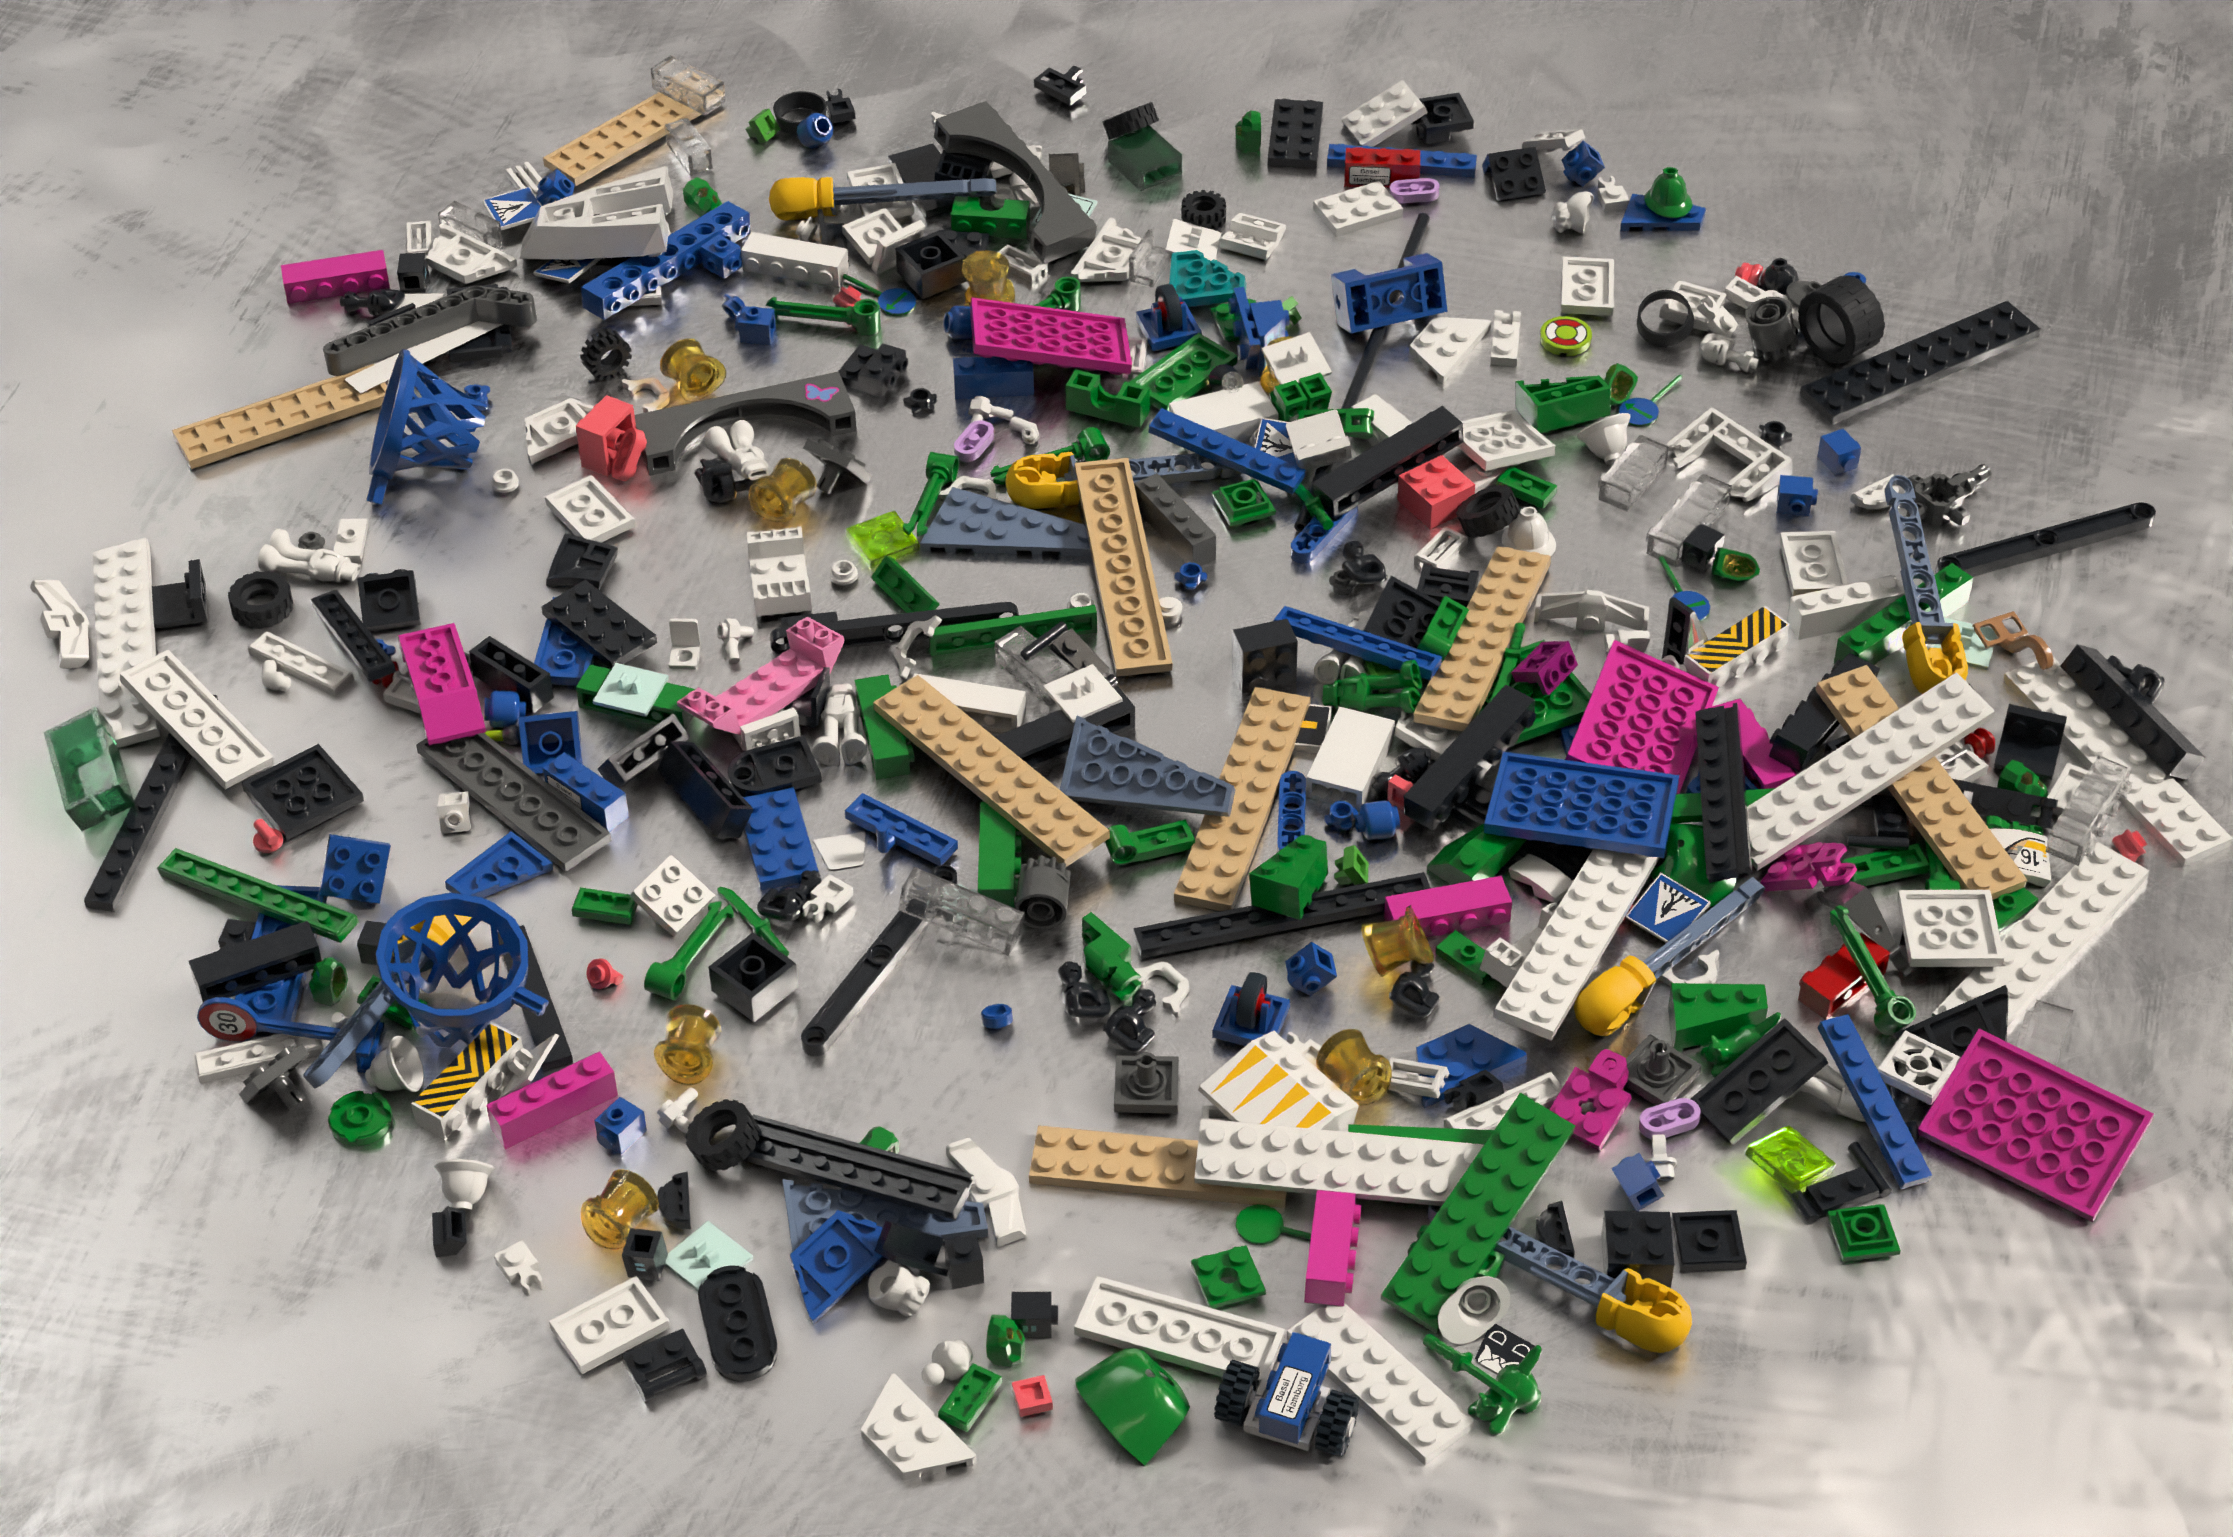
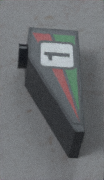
M1672 597L1669 600L1662 659L1668 655H1673L1680 665H1684L1685 655L1706 643L1709 639L1695 611L1677 598Z

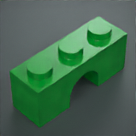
M955 196L951 212V227L953 231L989 233V237L1027 240L1030 226V201L1005 199L1002 208L995 211H987L980 207V198Z
M1075 369L1066 384V410L1141 428L1150 412V387L1125 381L1118 394L1112 395L1102 388L1100 375Z

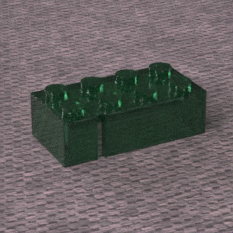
M96 706L43 732L64 809L81 831L106 820L105 815L107 814L112 817L135 805L121 755L116 746L117 742L113 728Z

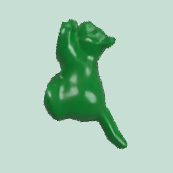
M1776 1012L1758 1025H1743L1733 1034L1722 1040L1712 1035L1709 1046L1704 1047L1701 1051L1702 1057L1706 1058L1708 1062L1715 1064L1711 1070L1712 1077L1715 1078L1776 1026L1782 1017L1781 1013Z
M1536 1345L1528 1352L1519 1365H1506L1496 1376L1495 1380L1517 1395L1516 1403L1509 1402L1496 1391L1489 1388L1485 1394L1478 1393L1479 1399L1468 1407V1414L1470 1416H1478L1483 1421H1489V1433L1491 1435L1502 1433L1512 1414L1517 1409L1528 1414L1538 1407L1541 1401V1391L1538 1389V1384L1531 1371L1540 1358L1541 1346Z

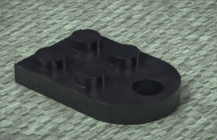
M804 735L744 751L734 757L728 766V780L742 797L789 788L799 789L822 782L821 772ZM742 775L750 776L744 780L737 779V777Z

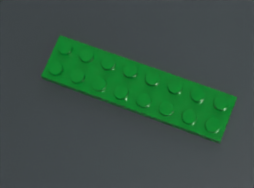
M1519 1093L1384 1289L1380 1299L1437 1334L1439 1331L1438 1314L1441 1306L1457 1291V1288L1464 1281L1476 1277L1575 1131L1576 1126L1524 1094Z

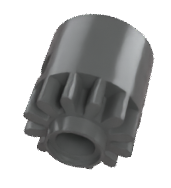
M1766 297L1755 301L1748 307L1745 317L1753 349L1757 357L1763 355L1764 360H1768L1770 357L1778 360L1782 357H1788L1789 350H1796L1795 344L1798 343V338L1793 324L1790 304L1785 299Z
M1040 855L1036 861L1033 858H1029L1028 865H1021L1015 914L1023 924L1036 929H1050L1060 925L1065 920L1071 871L1065 870L1066 863L1058 864L1055 857L1049 859Z

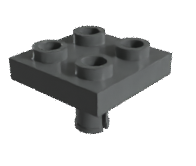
M807 439L803 449L826 465L818 483L815 485L816 488L831 494L841 473L868 484L872 474L864 469L866 464L855 459V455L843 449L839 452L833 449V445L819 439L818 443Z
M1650 1034L1626 1058L1629 1077L1625 1087L1654 1105H1659L1675 1100L1701 1073L1702 1065L1677 1051L1669 1043L1666 1044L1664 1040H1659Z
M303 1044L294 1050L291 1046L285 1048L268 1064L269 1068L266 1064H263L243 1081L245 1087L239 1093V1096L247 1104L266 1089L273 1088L287 1109H292L303 1101L305 1097L302 1096L288 1076L290 1072L305 1060L309 1052Z
M1149 1052L1141 1053L1138 1056L1116 1055L1114 1112L1177 1113L1179 1057L1155 1056Z

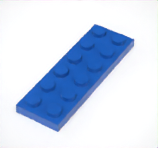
M277 885L326 904L328 896L319 895V887ZM259 913L252 939L293 925ZM308 971L236 995L235 1000L248 1005L259 1018L294 1022Z

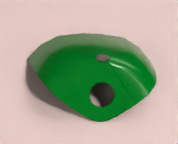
M1683 823L1671 824L1666 845V859L1662 865L1658 867L1655 865L1650 876L1655 880L1662 873L1710 901V906L1714 907L1733 892L1736 878L1709 883L1706 875L1703 826ZM1683 840L1684 846L1678 847L1677 841Z
M1137 1348L1119 1351L1075 1378V1385L1091 1410L1114 1438L1143 1465H1146L1184 1420L1190 1408L1188 1400L1179 1384L1147 1353ZM1147 1369L1151 1370L1155 1377H1148L1145 1371ZM1159 1372L1163 1373L1173 1383L1174 1386L1169 1384L1160 1375Z

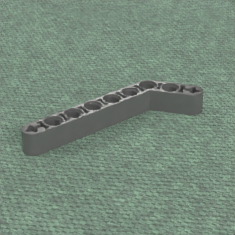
M484 286L468 287L327 343L323 347L327 371L333 376L345 375L400 353L402 349L407 350L477 321L519 327L531 326L537 321L533 295L527 292Z

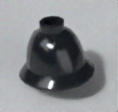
M1777 258L1764 270L1756 287L1764 291L1775 290L1786 295L1788 285L1799 281V277L1794 267L1787 264V260Z

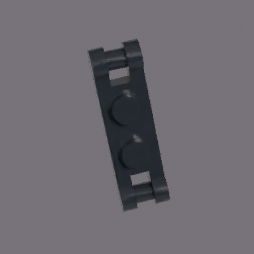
M1952 779L1963 794L1964 791L1973 792L1970 804L1979 815L1998 816L2003 820L2018 821L2023 824L2053 829L2054 820L2051 819L2053 809H2057L2058 800ZM2033 805L2042 806L2039 817L2030 816Z

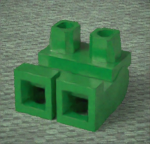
M1321 372L1300 378L1298 382L1294 380L1274 386V391L1270 392L1269 399L1278 412V420L1292 422L1298 420L1299 410L1328 409L1332 391Z

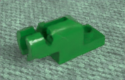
M1090 912L1082 918V938L1087 944L1083 949L1084 967L1101 981L1103 986L1106 988L1112 987L1111 993L1119 1000L1126 1001L1136 993L1142 984L1138 980L1141 978V975L1131 966V945Z

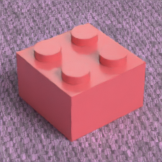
M606 395L577 423L576 433L581 467L607 477L611 474L612 463L624 433L629 428L636 429L633 405Z
M1443 455L1421 464L1398 477L1397 500L1430 530L1456 518L1458 507L1462 505L1463 501L1475 494V484Z

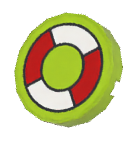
M1558 316L1546 321L1540 329L1541 345L1555 355H1560L1561 352L1567 353V356H1575L1585 352L1591 345V328L1586 322L1578 318Z

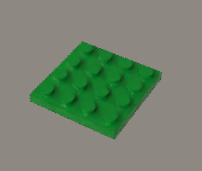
M1541 640L1521 647V662L1541 642L1546 641ZM1504 662L1484 701V704L1480 712L1486 707V705L1490 702L1500 674L1502 672ZM1572 672L1550 695L1542 694L1538 682L1533 684L1515 682L1512 677L1509 686L1535 699L1536 713L1533 725L1530 728H1525L1519 735L1516 744L1581 721L1591 693Z

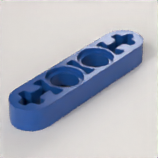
M1358 506L1338 517L1337 521H1332L1333 527L1329 530H1325L1317 518L1314 517L1291 542L1292 560L1300 564H1306L1314 560L1357 513ZM1319 532L1324 535L1321 537H1314L1311 534Z
M1287 771L1280 777L1277 852L1286 847L1288 842L1291 843L1297 837L1305 835L1306 778L1298 771ZM1290 784H1296L1295 792H1290ZM1295 803L1299 805V808L1291 810L1287 809L1285 805ZM1292 824L1298 826L1299 829L1288 831L1284 827Z

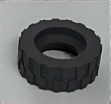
M1153 102L1108 118L1102 121L1108 139L1111 140L1159 121Z
M1496 485L1471 495L1458 507L1456 515L1467 536H1472L1473 538L1485 537L1511 524L1518 517L1520 506L1510 487H1507V485Z
M256 571L243 575L242 578H238L231 585L230 592H228L229 604L234 620L238 621L242 626H247V628L263 629L265 627H273L275 624H280L285 618H288L289 613L293 610V598L289 582H286V578L276 572ZM258 595H273L275 597L266 604H247L248 600Z
M724 1099L703 1108L693 1118L692 1123L689 1124L688 1132L685 1136L687 1139L686 1145L690 1152L705 1169L723 1171L732 1166L735 1167L739 1162L745 1160L750 1152H753L755 1144L759 1140L758 1133L760 1128L743 1103H739L738 1100L734 1099L733 1101ZM730 1125L736 1126L733 1133L726 1140L716 1145H710L711 1139L718 1131Z

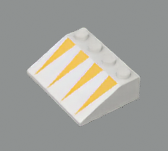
M1275 1031L1248 1043L1199 1085L1198 1088L1202 1095L1231 1121L1348 1132V1124H1354L1359 1106Z

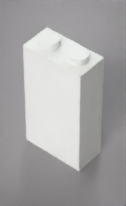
M1259 381L1169 403L1170 412L1242 443L1250 441L1253 432L1259 429L1261 418L1278 420V412ZM1184 448L1187 454L1195 453Z
M1339 706L1306 777V797L1330 804L1337 801H1345L1350 803L1357 811H1360L1361 806L1366 803L1372 790L1371 785L1375 782L1373 776L1380 772L1393 743L1395 720Z

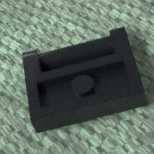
M1424 563L1417 590L1439 602L1442 601L1444 596H1447L1467 608L1478 584L1479 571L1470 570L1469 573L1436 568L1432 564Z
M683 1328L622 1354L623 1363L644 1402L654 1399V1394L694 1377L698 1380L707 1376L705 1365L697 1355ZM687 1364L689 1365V1366H686V1367H684V1368H682V1369H679V1370H677V1371H675V1372H672V1373H670V1374H668V1375H665V1376H663V1377H660V1378H658V1379H656V1380H653V1381L649 1382L650 1380H652V1379H654V1378H657V1377H659V1376H661V1375H664V1374H666V1373H668V1372H671V1371H673V1370H676V1369H678V1368H680V1367H683V1366H685V1365H687Z

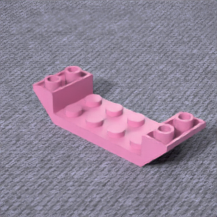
M805 617L786 630L790 646L789 650L781 653L778 657L716 697L698 687L677 701V705L714 728L741 735L740 726L775 714L814 688L824 667H830L831 673L844 644V636L809 617Z

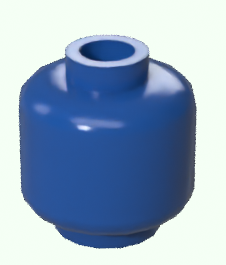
M813 113L799 123L797 135L805 147L815 149L830 141L833 136V126L825 115Z
M953 306L949 312L945 313L943 320L944 331L952 339L973 340L970 306Z
M493 691L489 698H485L484 720L489 721L492 728H507L511 725L518 726V717L526 715V702L520 701V696L515 691Z
M1386 800L1364 803L1360 808V814L1355 815L1357 832H1363L1364 837L1369 841L1393 837L1396 829H1400L1397 807L1392 806Z

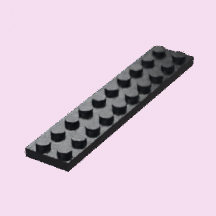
M2005 301L1801 387L1800 396L1833 425L2038 338L2041 328L2009 301Z

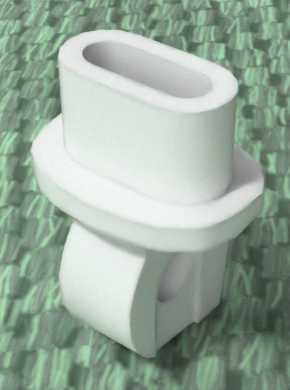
M1621 629L1617 630V634H1605L1606 653L1609 652L1614 640L1638 651L1645 652L1650 642L1649 631H1626Z
M1665 1134L1652 1135L1653 1157L1644 1161L1647 1163L1652 1160L1661 1176L1656 1181H1671L1674 1179L1673 1168L1677 1166V1160L1666 1155Z

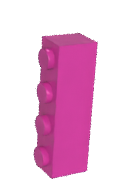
M383 250L281 265L287 304L344 296L348 291L357 294L390 288Z
M1741 698L1709 707L1714 708L1724 705L1725 708L1733 707V703H1737L1740 712L1744 774L1758 789L1777 788L1796 776L1795 770L1769 757L1773 745L1769 743L1768 733L1765 728L1759 725L1752 710L1746 707Z
M1502 876L1387 896L1385 897L1384 918L1393 942L1399 943L1453 933L1455 930L1458 932L1469 931L1475 928L1508 923L1511 920L1512 900Z
M599 1051L487 1104L490 1128L504 1149L512 1147L618 1096L615 1074Z
M1317 1190L1305 1282L1304 1302L1344 1306L1345 1293H1352L1354 1273H1348V1270H1355L1356 1250L1350 1249L1351 1247H1357L1359 1228L1353 1227V1224L1360 1225L1361 1205H1355L1356 1193Z

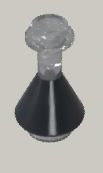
M1218 365L1210 372L1208 381L1213 392L1226 390L1229 393H1236L1243 386L1241 375L1230 365Z

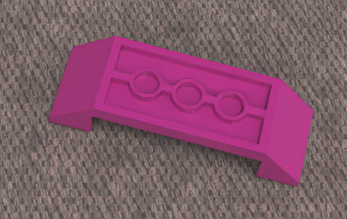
M455 623L398 635L399 649L403 662H406L415 691L428 744L445 743L450 740L485 733L486 728L476 687Z

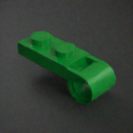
M1444 596L1417 649L1442 656L1443 662L1454 643V639L1469 609Z
M1185 819L1129 833L1124 825H1114L1108 828L1110 830V839L1104 842L1112 861L1115 864L1121 865L1189 850L1195 843V838Z

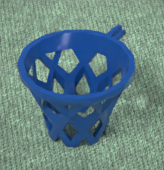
M402 349L396 359L383 398L373 438L369 461V475H372L366 501L382 505L388 480L392 479L395 471L414 467L471 468L473 459L467 456L470 453L477 452L480 441L470 432H475L476 428L484 427L486 416L482 414V411L486 410V403L449 385L410 355L409 350ZM414 387H416L422 397L418 398L416 396ZM450 411H452L461 420H458ZM417 413L425 427L422 429L408 414ZM405 425L413 434L407 435L404 432ZM446 439L454 447L449 448L438 440ZM412 448L419 454L410 458L401 455V451Z
M458 893L422 897L398 910L387 921L381 931L376 951V962L381 982L396 1001L408 1010L417 1034L421 1038L428 1035L436 1046L451 1048L460 1039L467 1045L470 1044L485 1029L486 1025H489L491 1020L503 1015L514 1004L537 1016H542L549 1004L547 999L524 988L528 977L527 939L516 919L492 901L478 896ZM445 915L455 933L441 946L427 938V934L433 918ZM455 915L472 918L462 926ZM425 920L420 933L411 929L412 926ZM483 921L491 926L493 947L477 951L468 933ZM498 932L504 944L499 945ZM402 935L416 943L411 963H400L397 941ZM461 945L469 964L457 974L449 960ZM392 952L394 953L395 963H390ZM422 952L434 963L427 980L421 976L419 969ZM510 954L513 963L505 979L499 976V957ZM495 962L494 975L488 988L485 989L482 970ZM391 974L397 976L400 988L393 981ZM443 975L452 988L461 989L471 979L475 997L480 1002L486 1003L465 1010L435 1009L419 1002V989L426 994H430L436 990ZM403 980L409 983V993L405 988ZM443 1029L450 1034L443 1037L438 1030Z

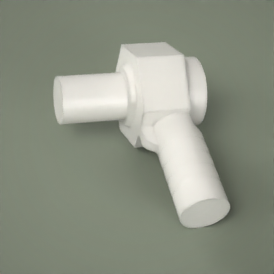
M976 396L971 401L968 414L972 416L971 423L988 419V417L993 418L994 416L1011 421L1014 411L992 406L988 398Z
M725 619L717 627V637L726 644L725 647L730 664H736L740 661L737 649L739 638H752L754 634L753 627L740 626L736 619Z
M690 1087L676 1101L672 1102L668 1099L657 1111V1114L660 1116L658 1121L667 1129L675 1125L686 1134L691 1122L683 1114L686 1112L687 1106L698 1097L697 1091Z

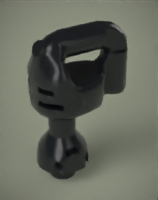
M380 289L371 291L368 294V298L348 291L345 296H341L340 305L347 312H355L359 308H368L369 314L382 316L397 309L404 301L405 294L400 290Z
M730 463L707 467L701 476L703 494L710 503L734 501L737 496L736 492L745 490L751 493H761V487L766 486L765 478L757 480L745 478L744 480L734 482ZM717 476L719 484L713 488L712 477Z
M1359 541L1347 542L1344 545L1342 554L1347 561L1343 562L1342 569L1352 580L1360 584H1381L1384 581L1386 582L1388 575H1386L1385 566L1374 554L1364 555V547Z
M2113 655L2107 659L2140 693L2143 689L2149 688L2144 697L2151 704L2155 702L2164 688L2165 679L2163 676H2160L2151 668L2143 667L2141 664H2137L2133 670L2123 666L2120 659Z
M1420 746L1399 754L1395 759L1396 768L1390 772H1379L1373 776L1376 781L1371 785L1377 794L1383 791L1387 795L1388 781L1395 774L1399 777L1405 775L1410 780L1418 777L1429 766L1431 758L1430 749Z
M805 870L799 878V886L797 888L782 887L779 891L775 888L769 889L758 902L757 911L760 915L771 919L795 921L803 913V905L807 902L806 895L810 894L822 882L821 875L815 870Z
M1426 954L1413 956L1410 962L1411 972L1406 971L1402 973L1389 993V999L1396 1006L1418 1018L1430 1015L1440 998L1437 993L1431 992L1427 983L1421 979L1429 976L1434 970V963H1431L1430 956Z
M1067 961L1058 969L1059 978L1062 983L1067 985L1062 993L1066 1012L1070 1016L1079 1018H1105L1111 1012V1005L1107 991L1105 989L1095 990L1091 984L1079 982L1082 978V968L1078 963Z
M1138 989L1132 997V1005L1120 1006L1103 1026V1031L1106 1032V1035L1128 1052H1140L1155 1037V1032L1145 1026L1143 1018L1139 1015L1140 1013L1149 1012L1156 1006L1154 992L1149 989Z

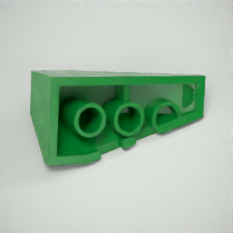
M1484 824L1444 846L1427 865V870L1452 885L1491 878L1499 872L1527 839L1484 833Z

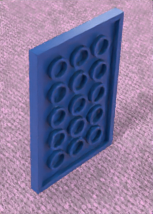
M1503 752L1484 823V833L1664 858L1679 784V775Z

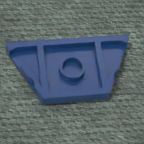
M1467 1024L1416 1047V1062L1447 1067L1450 1073L1448 1078H1444V1087L1439 1088V1098L1422 1096V1106L1425 1109L1445 1100L1444 1092L1447 1089L1460 1088L1459 1081L1485 1069L1496 1077L1526 1063V1052L1471 1024ZM1418 1074L1419 1076L1435 1078V1076Z
M837 1210L790 1254L807 1313L813 1324L885 1258L874 1251L883 1227L877 1226L875 1222L866 1219L859 1220L851 1214Z

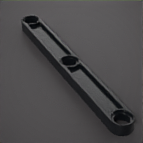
M2134 503L1949 554L1938 559L1935 574L1941 571L1943 567L1953 563L1974 577L2147 529L2153 525L2156 510L2148 503ZM2136 514H2145L2148 518L2139 517ZM2040 540H2048L2053 544H2043Z
M999 602L821 622L820 624L844 636L845 641L842 648L900 642L911 623L927 621L935 615L942 619L941 623L937 626L941 627L998 619L1003 613L1007 612L1013 613V616H1019V612L1014 603ZM894 625H899L902 627L900 630L895 632L888 630L889 627ZM792 626L779 627L770 633V646L774 653L780 655L790 649L789 642L778 644L776 641L780 638H787L786 630ZM922 631L914 640L929 639V636Z
M940 865L928 874L801 1033L802 1049L807 1055L820 1056L830 1049L944 905L943 897L949 895L952 885L957 884L955 868L948 865ZM947 876L952 879L948 883H939L938 881H936L939 877ZM878 955L889 957L887 961L880 963L873 960ZM812 1037H821L823 1039L817 1045L807 1042Z

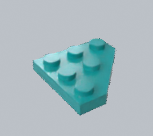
M1198 250L1172 253L1169 284L1173 285L1178 297H1182V300L1185 301L1188 307L1228 302V299L1232 298L1234 288L1244 287L1246 292L1247 283L1245 275L1239 272L1234 274L1228 270V266L1215 259L1210 261L1205 258L1204 253Z

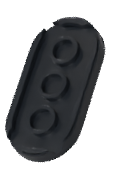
M730 1265L713 1270L707 1275V1279L703 1285L701 1283L698 1290L699 1307L712 1363L715 1369L728 1379L734 1381L758 1379L772 1369L778 1356L777 1339L763 1283L758 1275L754 1272L752 1274L746 1271L744 1267Z

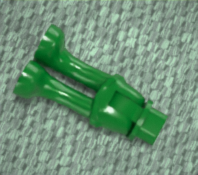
M1408 660L1402 663L1400 673L1375 676L1360 673L1357 676L1348 677L1341 681L1335 680L1334 684L1323 686V706H1334L1337 710L1340 706L1358 711H1367L1375 707L1402 708L1406 713H1414L1421 699L1420 693L1417 690L1422 687L1419 665L1415 660ZM1402 689L1398 693L1373 694V690Z

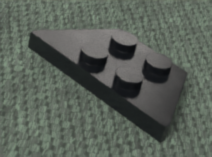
M2004 985L1894 1033L1895 1038L1898 1041L1906 1030L1959 1057H1962L1978 1029L2007 1042L2008 988ZM1931 1057V1059H1933L1934 1061H1936V1063H1937L1938 1066L1940 1067V1070L1942 1071V1067L1940 1066V1064L1938 1063V1061L1935 1060L1933 1057Z

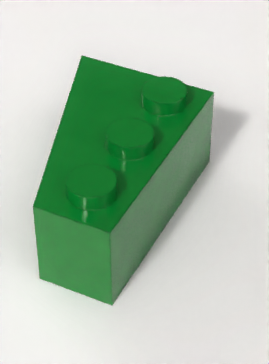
M1599 375L1567 377L1566 382L1549 383V379H1541V384L1524 385V380L1515 381V408L1538 432L1548 433L1554 429L1572 427L1578 423L1595 421L1602 417L1610 416L1611 388Z
M1301 835L1249 873L1251 905L1301 920L1304 907L1310 905L1313 892H1318L1328 875L1326 842L1315 839L1310 835Z
M1671 983L1668 1013L1672 1047L1681 1053L1683 1048L1699 1045L1700 1048L1707 1047L1711 1042L1712 1035L1717 1039H1723L1733 1034L1743 1025L1760 1024L1766 1019L1768 1011L1765 984Z

